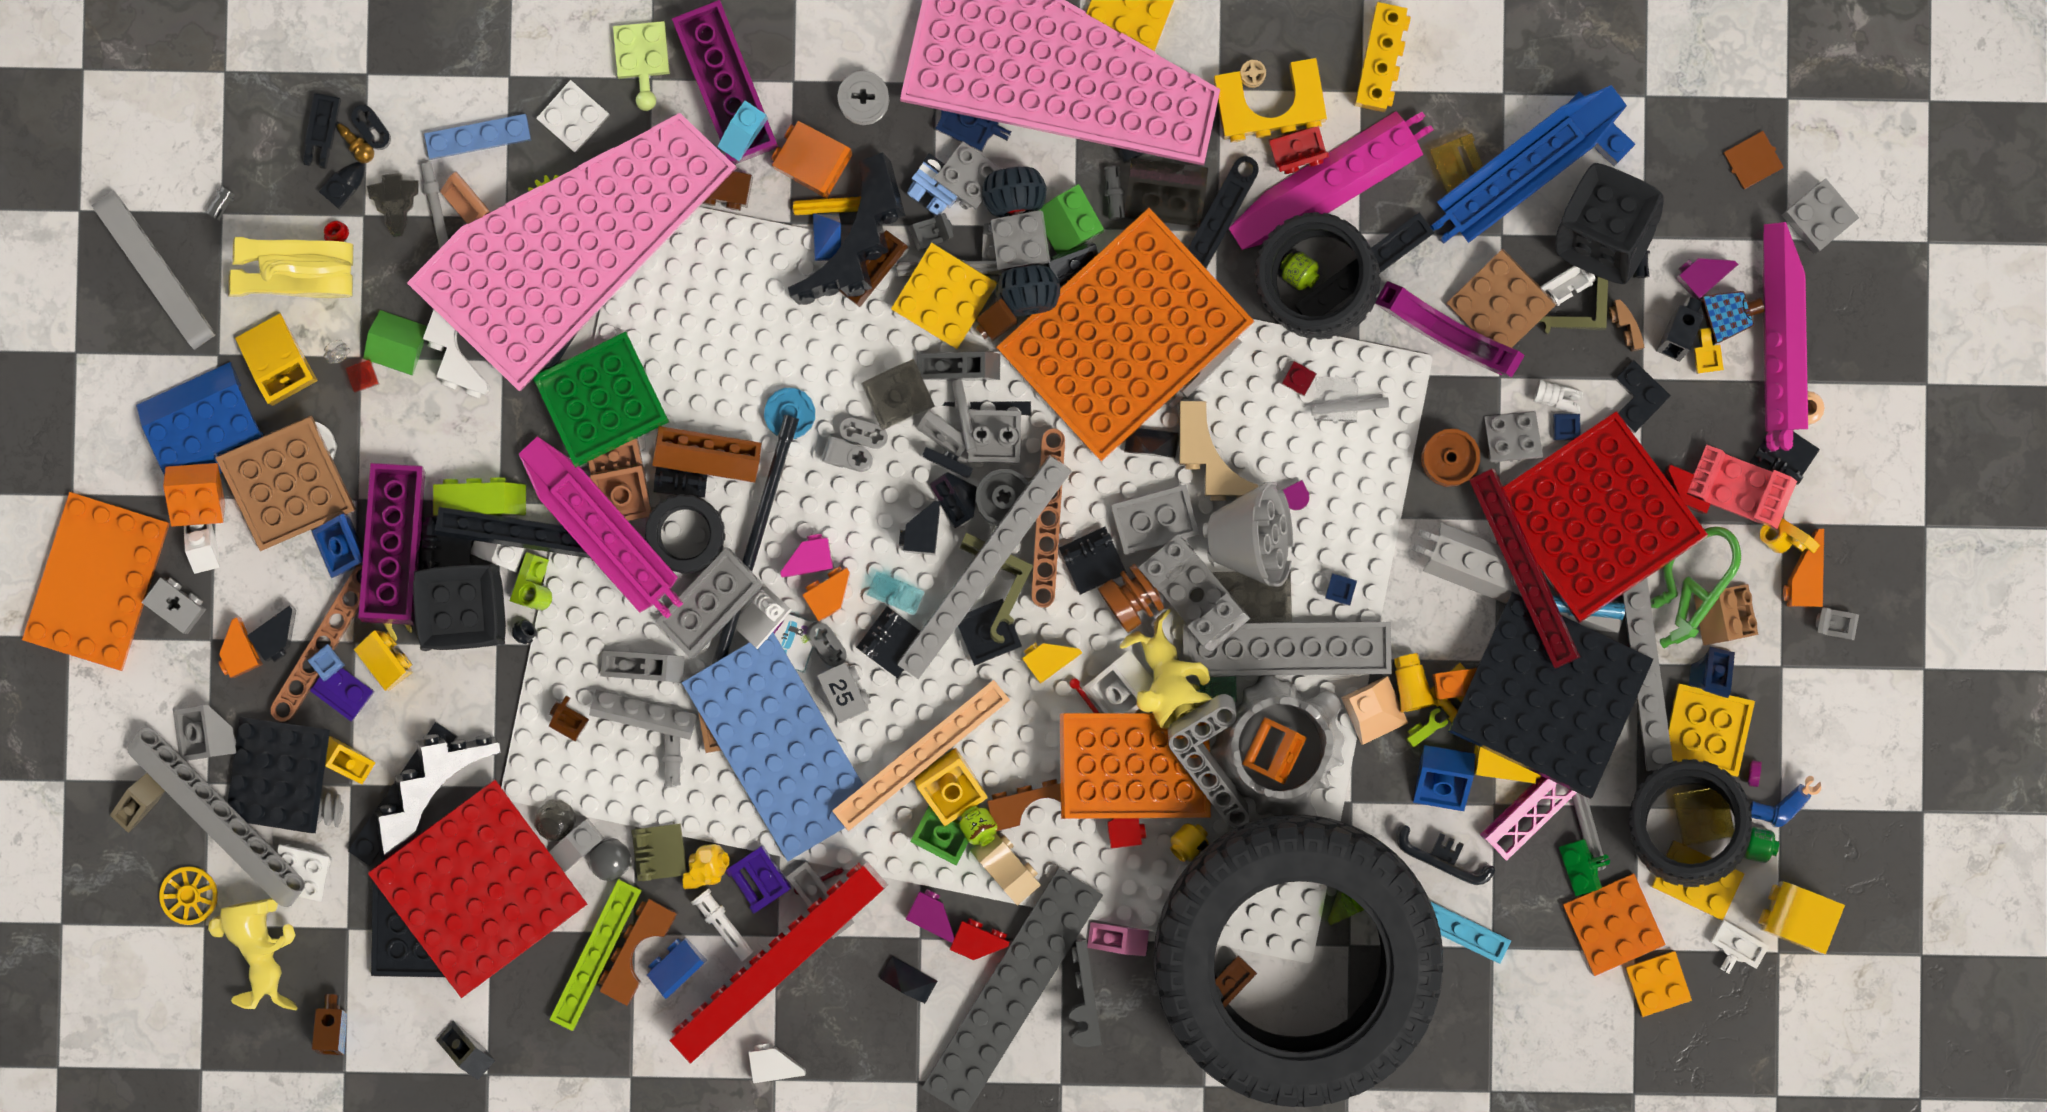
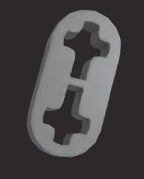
M856 418L845 419L842 421L839 429L844 440L873 449L882 448L888 438L887 432L882 426ZM850 423H855V428L861 430L862 435L853 433L852 437H849L844 427L850 426ZM875 430H879L883 440H878L877 444H873L872 438L865 436V432L874 433Z

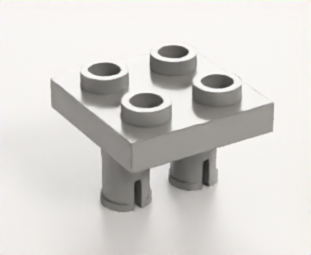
M969 410L977 451L968 453V462L1020 463L1021 411Z

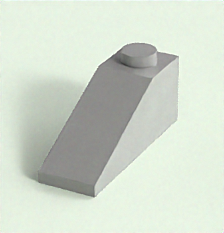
M602 650L600 676L683 682L685 657Z

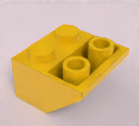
M375 630L354 651L385 691H390L413 673L410 669L413 664L405 653H398L394 647L397 643L389 632L385 633Z

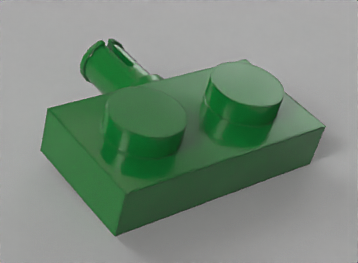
M1585 839L1559 847L1575 896L1602 888L1598 877V868L1610 864V859L1602 861L1609 858L1608 855L1604 854L1594 858L1588 849Z

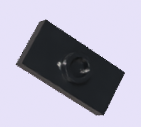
M926 447L922 454L924 459L965 478H970L973 472V468L957 461L959 456L948 451H944L941 454Z

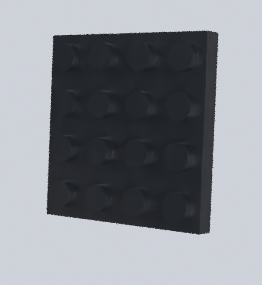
M239 717L235 745L236 753L233 759L228 804L248 824L316 834L330 730Z
M373 881L371 976L445 977Z

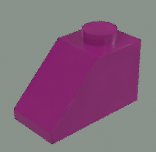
M1698 258L1692 262L1689 259L1678 269L1681 273L1676 279L1693 298L1700 299L1739 264L1733 260Z
M926 889L925 893L919 891L905 920L952 943L955 937L944 903L939 900L940 895L929 889Z

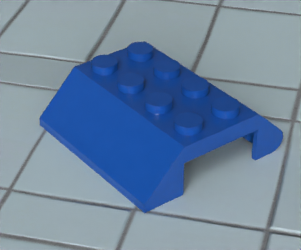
M231 362L136 405L141 426L164 475L165 467L218 463L216 460L217 456L265 436L263 432L259 431L240 389L242 385ZM218 464L219 472H220V474H221V473H223V472H222V470H221V468H220V466H219V464Z

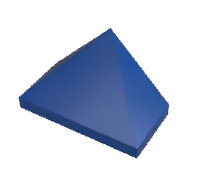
M839 212L813 213L815 261H829L841 247Z

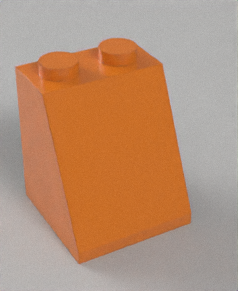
M798 121L795 126L791 124L786 131L784 138L787 140L782 148L778 146L772 155L771 160L774 161L772 164L773 169L827 199L852 157L851 148Z

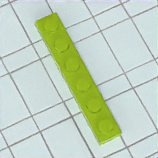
M621 879L617 880L552 1013L551 1021L574 1031L642 892L641 889Z

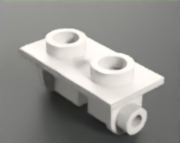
M1573 266L1540 287L1557 303L1556 306H1559L1562 302L1573 296L1571 291L1575 290L1579 293L1585 288L1592 286L1596 278L1594 274Z

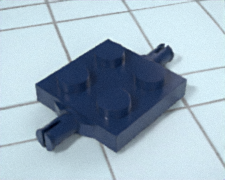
M941 110V118L935 128L936 131L961 143L963 141L980 152H983L988 140L993 135L1008 141L1012 131L999 126V122Z

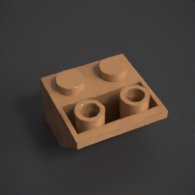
M1748 584L1725 588L1721 593L1719 599L1699 624L1703 646L1759 635L1757 619L1755 618L1752 605V595ZM1693 595L1697 611L1703 601L1696 595Z

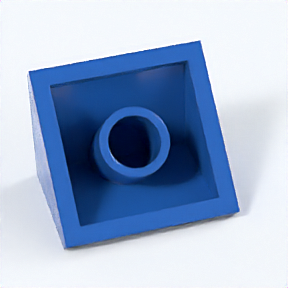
M341 514L312 530L331 578L363 565L364 550L349 515Z

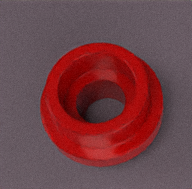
M332 221L324 228L325 241L344 242L349 236L348 227L340 221Z

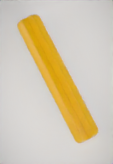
M861 197L794 201L793 213L794 215H809L813 213L856 212L859 209Z

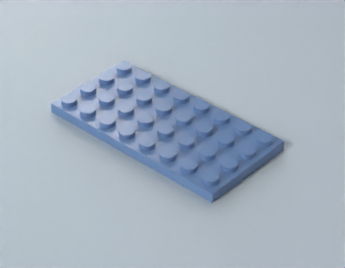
M774 632L770 634L768 639L758 649L749 642L682 682L787 861L845 828L832 810L864 784Z

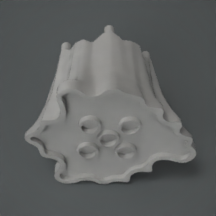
M1260 675L1255 685L1246 687L1243 690V701L1236 707L1235 723L1216 734V741L1211 747L1210 753L1244 798L1250 797L1254 800L1258 815L1271 813L1274 816H1317L1311 804L1312 792L1319 788H1329L1330 784L1327 778L1329 770L1344 764L1341 753L1344 745V736L1336 725L1340 700L1335 693L1329 691L1321 692L1311 699L1302 698L1294 683L1281 681L1275 675ZM1222 709V710H1220L1219 712L1225 713V712H1228L1229 710H1228V709ZM1264 717L1307 737L1285 784L1279 783L1242 765ZM1271 726L1253 764L1268 771L1286 733Z

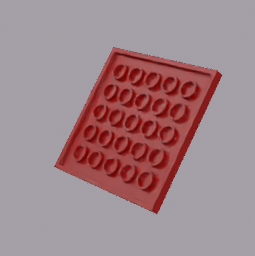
M1617 411L1503 487L1541 572L1578 623L1708 536Z
M495 779L368 872L369 876L461 999L588 905Z

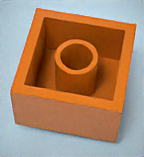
M218 463L165 467L163 488L171 527L224 522L225 499Z

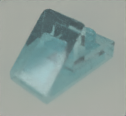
M877 571L867 596L915 616L925 592Z

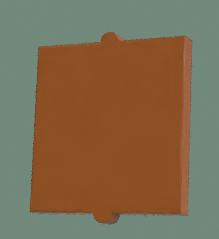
M1764 131L1723 153L1732 168L1731 173L1736 175L1744 190L1784 168L1775 153L1776 147H1772Z

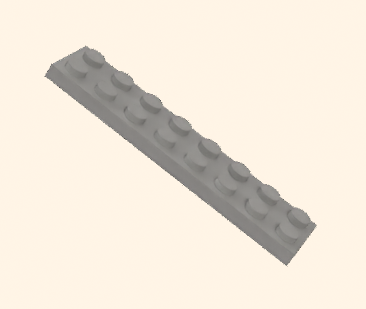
M1391 622L1243 624L1212 652L1199 642L1189 630L1187 624H1183V661L1191 663L1201 662L1208 668L1209 676L1392 674Z

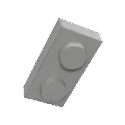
M928 410L916 429L948 452L960 457L966 449L963 432L954 429L941 416L933 414Z

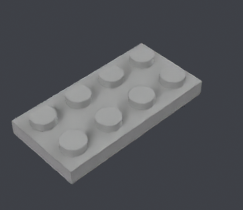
M725 548L680 595L679 598L682 600L683 605L678 607L672 604L668 608L671 616L667 619L662 615L656 623L689 658L694 659L764 584L730 548Z

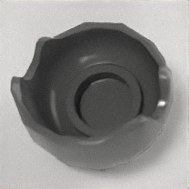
M605 840L598 844L591 852L589 865L593 874L600 880L613 881L629 869L631 854L627 846L620 841Z

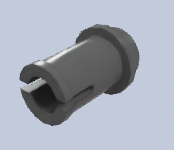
M223 186L220 190H216V197L205 211L219 221L231 201L234 202L233 197L235 196L233 192Z

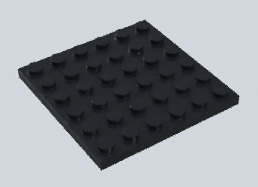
M1512 592L1448 732L1591 799L1594 796L1654 659L1562 616L1580 658L1559 668H1554L1523 597Z

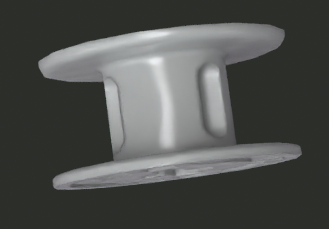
M868 71L854 72L845 77L839 86L837 94L839 107L845 118L859 125L874 124L882 119L888 110L890 102L888 88L882 78ZM865 92L867 97L875 98V100H866V104H861L860 99H852V97H861V93Z

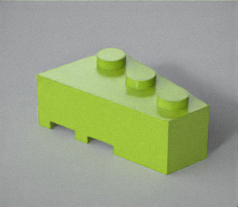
M502 477L490 478V483H482V478H467L466 483L458 484V479H443V484H433V516H438L439 507L495 516H525L526 484L508 483L506 478Z

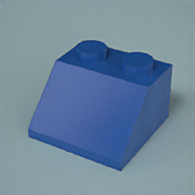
M1424 745L1419 763L1413 803L1465 811L1474 778L1475 754Z
M687 938L682 942L676 939L667 948L670 953L663 960L658 956L648 966L651 971L647 976L665 999L673 994L707 961Z

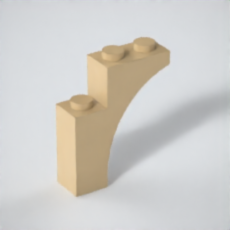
M1180 401L1179 465H1185V470H1200V465H1205V496H1211L1210 501H1226V496H1236V499L1257 488V484L1249 482L1233 472L1217 453L1208 430L1206 401Z

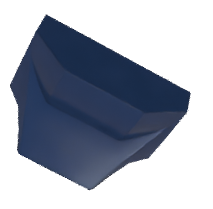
M1709 647L1708 652L1702 659L1691 664L1689 686L1701 688L1703 691L1729 698L1732 687L1735 652Z

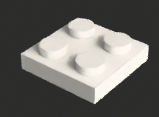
M570 80L536 119L573 152L577 153L610 114Z

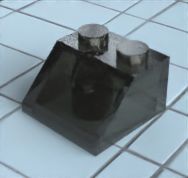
M914 359L861 383L882 431L924 414L935 407Z

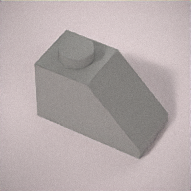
M586 819L565 836L549 853L561 869L566 872L605 838L591 821Z

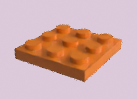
M1634 873L1609 883L1599 890L1589 892L1562 904L1593 976L1666 945Z

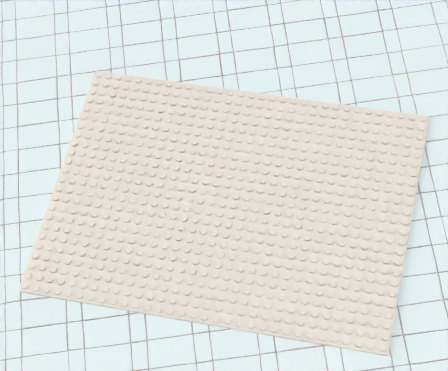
M698 207L600 309L592 348L625 331L627 332L669 420V423L662 425V427L762 443L755 482L707 475L705 498H702L719 512L722 522H724L726 538L723 550L730 548L741 561L744 557L778 442V436L768 428L764 419L768 398L783 388H796L805 392L812 399L816 409L814 424L804 436L793 439L790 444L752 573L764 584L760 589L763 590L767 587L792 609L789 613L790 615L814 623L819 621L803 597V594L807 592L805 587L817 580L820 584L829 579L827 574L838 567H841L842 570L848 568L850 571L842 609L825 618L821 623L827 624L845 648L847 654L845 662L848 663L849 667L855 666L860 680L856 681L860 690H866L871 701L867 705L869 710L845 722H838L817 676L834 667L825 664L813 647L811 648L804 671L798 669L796 671L864 785L993 680L1010 701L946 752L948 753L957 748L985 791L988 798L977 806L989 810L987 801L992 800V794L1006 791L1007 796L1017 794L1016 788L1032 785V789L1043 787L1042 782L1057 779V782L1061 783L1060 714L1093 713L1078 691L1070 686V681L1074 678L1078 679L1080 687L1100 713H1104L1085 690L1084 686L1128 650L1131 651L1154 680V671L1146 661L1141 642L1134 643L1123 649L1119 645L1126 636L1134 631H1140L1145 636L1152 638L1154 636V622L1156 618L1168 609H1171V612L1162 622L1163 632L1168 641L1176 647L1179 660L1183 661V624H1186V622L1160 591L1158 592L1164 609L1158 612L1152 603L1149 604L1148 607L1154 616L1150 618L1140 610L1138 615L1142 624L1127 633L1098 591V588L1101 586L1081 595L1079 594L1059 551V547L1106 526L1127 572L1126 575L1130 580L1133 579L1134 576L1129 567L1135 564L1139 569L1144 562L1164 545L1124 555L1111 509L1112 504L1186 484L1200 535L1184 540L1250 617L1245 624L1381 621L1432 365V357L1428 354L1340 336H1332V339L1317 340L1316 338L1309 339L1290 332L1280 324L1253 319L1254 323L1238 337L1242 344L1188 399L1184 397L1181 400L1206 401L1207 425L1212 443L1221 459L1237 475L1257 484L1258 487L1266 482H1275L1278 484L1275 486L1277 490H1283L1303 480L1309 492V502L1306 507L1297 511L1290 509L1293 526V547L1288 548L1287 561H1292L1291 568L1284 584L1272 587L1215 562H1209L1207 556L1209 548L1208 538H1205L1203 535V525L1209 522L1213 512L1236 500V496H1226V501H1210L1211 496H1205V465H1200V470H1185V465H1179V434L1176 459L1124 453V441L1101 462L996 347L1031 315L1015 316L1017 324L993 342H991L989 337L985 340L975 328L979 325L977 320H975L958 349H955L893 311L891 307L910 278L897 276V263L920 262L924 252L906 249L861 307H858L840 292L832 296L817 298L811 304L798 305L790 297L788 287L805 280L828 262L815 261L813 230ZM841 236V245L847 237ZM986 275V276H988L989 278H991V279H993L994 281L998 282V279H999V276H1000V275ZM1068 281L1060 283V288L1063 287ZM996 287L978 317L997 302ZM984 351L1000 354V380H962L968 410H977L969 409L970 402H984L980 410H996L995 405L991 402L1031 401V416L1021 415L1020 463L968 462V453L965 449L957 460L973 468L970 478H965L923 458L922 454L926 447L941 454L947 451L916 429L928 410L933 414L941 416L954 429L962 431L952 385V382L955 380H918L917 354ZM1294 361L1317 373L1304 397L1281 385ZM1173 396L1139 428L1179 433V403L1173 409L1169 406L1175 397ZM1388 397L1389 407L1311 415L1312 405ZM944 402H955V407L942 405ZM1016 407L1007 409V411H1020ZM847 418H856L880 425L887 432V442L879 449L850 442L867 449L872 455L873 464L865 472H858L845 467L841 468L821 461L828 436L844 440L839 429L842 421ZM850 423V426L844 427L849 437H852L853 433L862 435V431L855 428V423ZM658 428L638 437L651 511L657 507V504L666 500V498L678 496L675 494L653 492L656 466H652ZM1049 429L1060 430L1065 436L1064 465L1070 468L1072 472L1062 484L1055 598L1051 606L1047 608L1037 607L1033 603L1031 596L1032 568L1009 614L1014 619L1013 625L1022 647L974 666L957 626L919 679L905 670L896 678L857 649V645L887 606L921 631L975 557L960 549L966 532L986 542L997 527L983 518L978 511L975 501L974 517L961 526L954 528L940 504L936 554L926 555L904 552L903 546H899L900 530H905L906 524L932 502L939 501L930 483L949 472L978 487L982 478L991 471L998 469L1014 470L1022 474L1030 482L1040 469L1043 434ZM875 430L874 433L865 432V436L872 438L873 444H877L878 440H883L879 430ZM1050 434L1046 438V443L1049 447L1056 448L1061 444V439L1056 434ZM861 453L859 457H854L857 466H860L861 462L866 463L867 459L863 456L864 453ZM587 462L580 467L591 479L589 463ZM1057 492L1055 493V495L1053 496V498H1052L1051 500H1053L1054 498H1056V496H1057V494H1058ZM1003 493L1000 495L999 501L1007 503L1009 496ZM679 510L672 513L665 520L661 529V539L666 550L673 556L683 559L699 555L706 548L710 538L708 523L702 515L692 510ZM1047 511L1041 515V521L1044 525L1051 526L1055 523L1056 516L1054 513ZM649 517L629 520V523L645 538V526ZM556 520V525H561V523L558 520ZM1036 521L1011 553V555L1034 565ZM822 534L823 538L829 539L834 569L785 578L781 577V570L801 542L807 541V536ZM1044 537L1040 540L1039 547L1041 550L1048 552L1054 548V542L1051 538ZM550 552L543 586L549 588L552 592V602L547 609L538 610L535 622L536 636L533 638L530 646L501 786L509 799L516 803L639 828L681 823L683 837L752 851L764 846L769 854L785 857L722 750L710 753L705 752L698 709L682 682L600 676L603 650L685 657L683 681L712 664L722 629L694 659L689 658L656 623L662 614L654 605L639 613L592 558ZM1042 563L1038 566L1037 572L1041 577L1046 578L1052 574V567L1047 563ZM1000 568L969 612L1002 598L1005 601L1016 576ZM705 569L687 574L674 572L678 578L671 589L680 597ZM1332 573L1357 580L1350 606L1325 599ZM1121 576L1114 579L1120 587L1124 585ZM1046 589L1038 590L1035 595L1036 600L1042 604L1049 602L1051 598L1050 592ZM1195 589L1191 593L1192 602H1200L1204 597L1202 589ZM666 594L659 599L668 608L673 604ZM749 600V601L742 607L741 612H740V615H741V614L745 611V609L752 603V601ZM736 629L728 655L749 643ZM818 629L815 638L821 639L823 643L826 642L822 636L824 629ZM1035 642L1038 646L1046 643L1078 648L1082 651L1081 655L1041 684L1022 659L1026 656L1023 651ZM828 646L827 648L831 653L829 659L837 660L836 655L839 651L832 650ZM1370 674L1275 675L1281 681L1294 683L1302 698L1311 699L1321 692L1329 691L1335 693L1340 700L1336 725L1344 736V745L1341 750L1344 764L1329 770L1327 775L1330 784L1329 788H1319L1312 792L1311 804L1317 816L1341 821L1357 741V733L1341 697L1368 685ZM1260 675L1210 676V681L1204 686L1200 684L1197 676H1186V680L1199 686V691L1197 692L1206 693L1212 699L1221 694L1231 696L1234 699L1235 707H1237L1243 701V690L1246 687L1255 685ZM596 690L697 714L691 739L680 738V752L683 757L680 767L681 786L673 785V778L672 786H664L665 763L662 762V757L665 756L664 733L590 716V707ZM566 695L571 698L567 707L589 719L587 726L576 742L549 727L552 716L549 713L556 701L561 703ZM1139 709V710H1137L1135 713H1152V712H1144V711H1142V710ZM1216 735L1209 739L1210 749L1216 741ZM914 779L849 832L844 828L793 858L836 868L842 867L846 870H851L859 862L862 866L868 862L881 877L1015 904L970 850L975 845L968 842L956 866L910 842L929 806L916 787ZM1221 792V793H1219L1218 795L1224 796V795H1226V794H1228V793H1226V792ZM1250 797L1244 798L1248 804V823L1274 816L1271 813L1258 815L1254 800ZM1043 798L1032 802L1024 810L1020 826L1000 830L996 833L999 837L1005 835L1014 845L1011 850L1024 865L1028 862L1038 873L1035 879L1041 886L1019 905L1034 908L1055 872L1060 867L1103 894L1089 919L1156 932L1166 899L1181 873L1190 864L1187 860L1185 862L1180 861L1171 852V837L1184 824L1190 823L1194 826L1199 824L1207 831L1208 836L1206 838L1210 845L1219 837L1232 831L1233 828L1225 822L1211 803V818H1139V824L1144 823L1146 839H1142V845L1111 849L1107 822L1113 818L1061 819V802L1051 798ZM1235 811L1232 814H1240L1241 812ZM1287 882L1256 893L1232 914L1221 932L1217 945L1304 963L1312 962L1327 886L1314 882Z

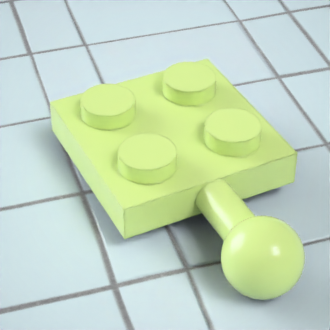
M665 22L613 26L618 79L639 77L640 92L636 96V105L643 111H649L656 105V97L650 91L649 76L670 74Z

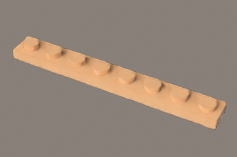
M993 680L832 810V812L849 832L1008 703L1010 699Z

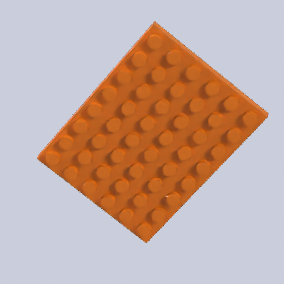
M1148 208L1060 288V297L1052 310L1032 314L996 348L1102 462L1254 323V320L1159 217Z

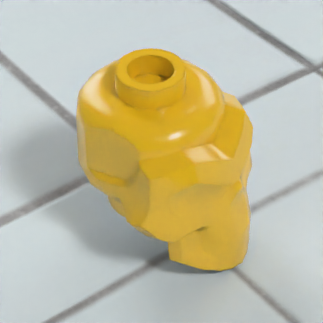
M704 845L699 847L696 853L690 855V870L688 873L683 874L682 879L684 889L715 885L721 881L726 868L729 866V856L720 845Z

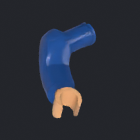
M1808 776L1805 779V786L1802 784L1798 785L1775 806L1752 801L1750 805L1752 818L1770 822L1775 828L1784 826L1804 807L1811 798V795H1816L1821 791V782L1811 787L1809 785L1814 781V777Z

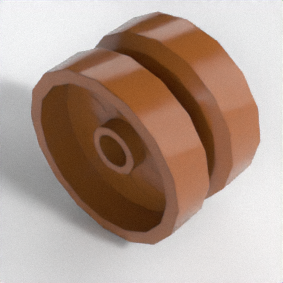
M1444 429L1434 434L1426 442L1421 453V466L1425 475L1434 484L1443 487H1456L1467 482L1477 472L1480 464V449L1475 439L1467 432L1459 429ZM1454 453L1456 456L1454 462H1449L1446 458L1447 454L1451 455Z

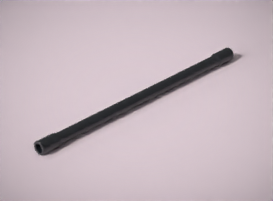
M788 415L783 417L777 446L742 560L752 572L789 447L799 422L798 418ZM741 609L722 628L712 664L728 655Z

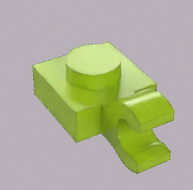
M1439 708L1430 712L1428 723L1423 726L1421 723H1418L1407 731L1410 736L1405 739L1411 747H1415L1434 733V731L1448 724L1449 721L1447 719L1441 723L1435 721V715L1441 711Z

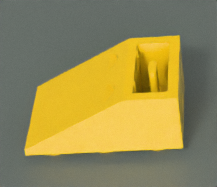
M281 313L235 338L267 404L273 406L318 381Z

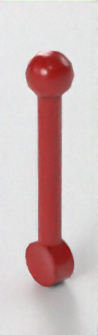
M1076 678L1072 679L1070 686L1078 691L1093 713H1100L1080 687V681Z

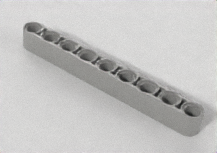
M148 727L141 728L128 746L129 755L276 903L283 907L292 906L305 888V882L302 877L156 731Z

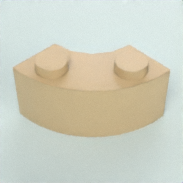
M995 833V839L985 846H981V844L975 845L970 851L1018 906L1041 886L1035 879L1038 873L1028 862L1024 865L1011 850L1014 845L1005 835L999 837Z

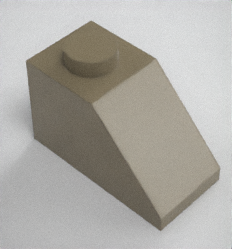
M146 773L127 789L110 816L129 833L157 804L165 790Z

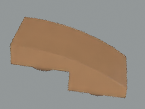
M1621 300L1612 302V307H1609L1610 320L1612 323L1615 322L1616 328L1627 327V331H1624L1626 346H1630L1631 352L1645 348L1640 329L1630 310Z

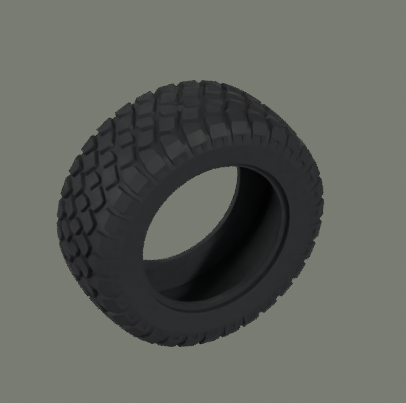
M1312 815L1273 816L1247 823L1224 834L1203 849L1184 869L1170 891L1160 915L1155 935L1154 974L1159 1001L1172 1032L1187 1054L1208 1075L1234 1092L1263 1103L1287 1107L1322 1106L1323 1104H1333L1349 1099V1097L1359 1095L1373 1088L1374 1085L1385 1080L1395 1072L1396 1068L1401 1066L1413 1053L1415 1047L1425 1035L1437 1008L1443 980V945L1437 917L1420 881L1407 864L1383 842L1357 827L1331 818ZM1287 882H1314L1345 893L1370 915L1376 924L1380 940L1381 954L1378 975L1365 1002L1351 1017L1338 1026L1309 1036L1295 1037L1273 1034L1246 1021L1229 1004L1224 1008L1222 1002L1225 998L1218 985L1216 986L1214 975V958L1217 943L1225 924L1232 914L1256 893Z

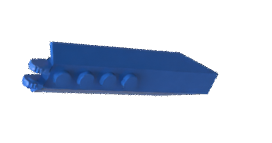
M1610 85L1561 106L1440 199L1437 203L1445 211L1446 215L1430 227L1433 231L1438 230L1450 219L1456 227L1442 236L1440 239L1442 243H1446L1459 232L1468 243L1590 151L1627 107L1626 103L1613 86Z

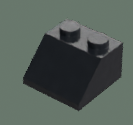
M940 501L932 502L906 524L905 530H900L899 546H903L904 552L926 555L936 554Z

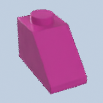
M822 534L807 536V541L801 542L781 570V577L785 578L834 569L829 539L823 538Z

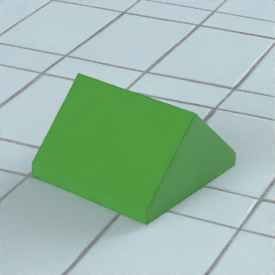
M380 310L368 331L363 359L413 376L425 342L423 337L427 326Z
M930 805L910 841L956 866L968 844V840L959 827L960 821L955 819L944 826Z

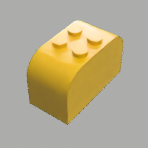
M1779 881L1778 885L1773 884L1768 895V899L1772 900L1769 909H1763L1758 921L1759 924H1762L1760 930L1815 953L1826 954L1845 905L1784 881Z

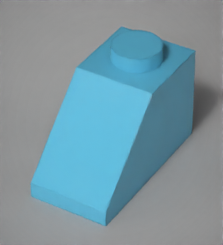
M744 101L730 121L717 147L737 161H740L768 120L767 115L747 101Z

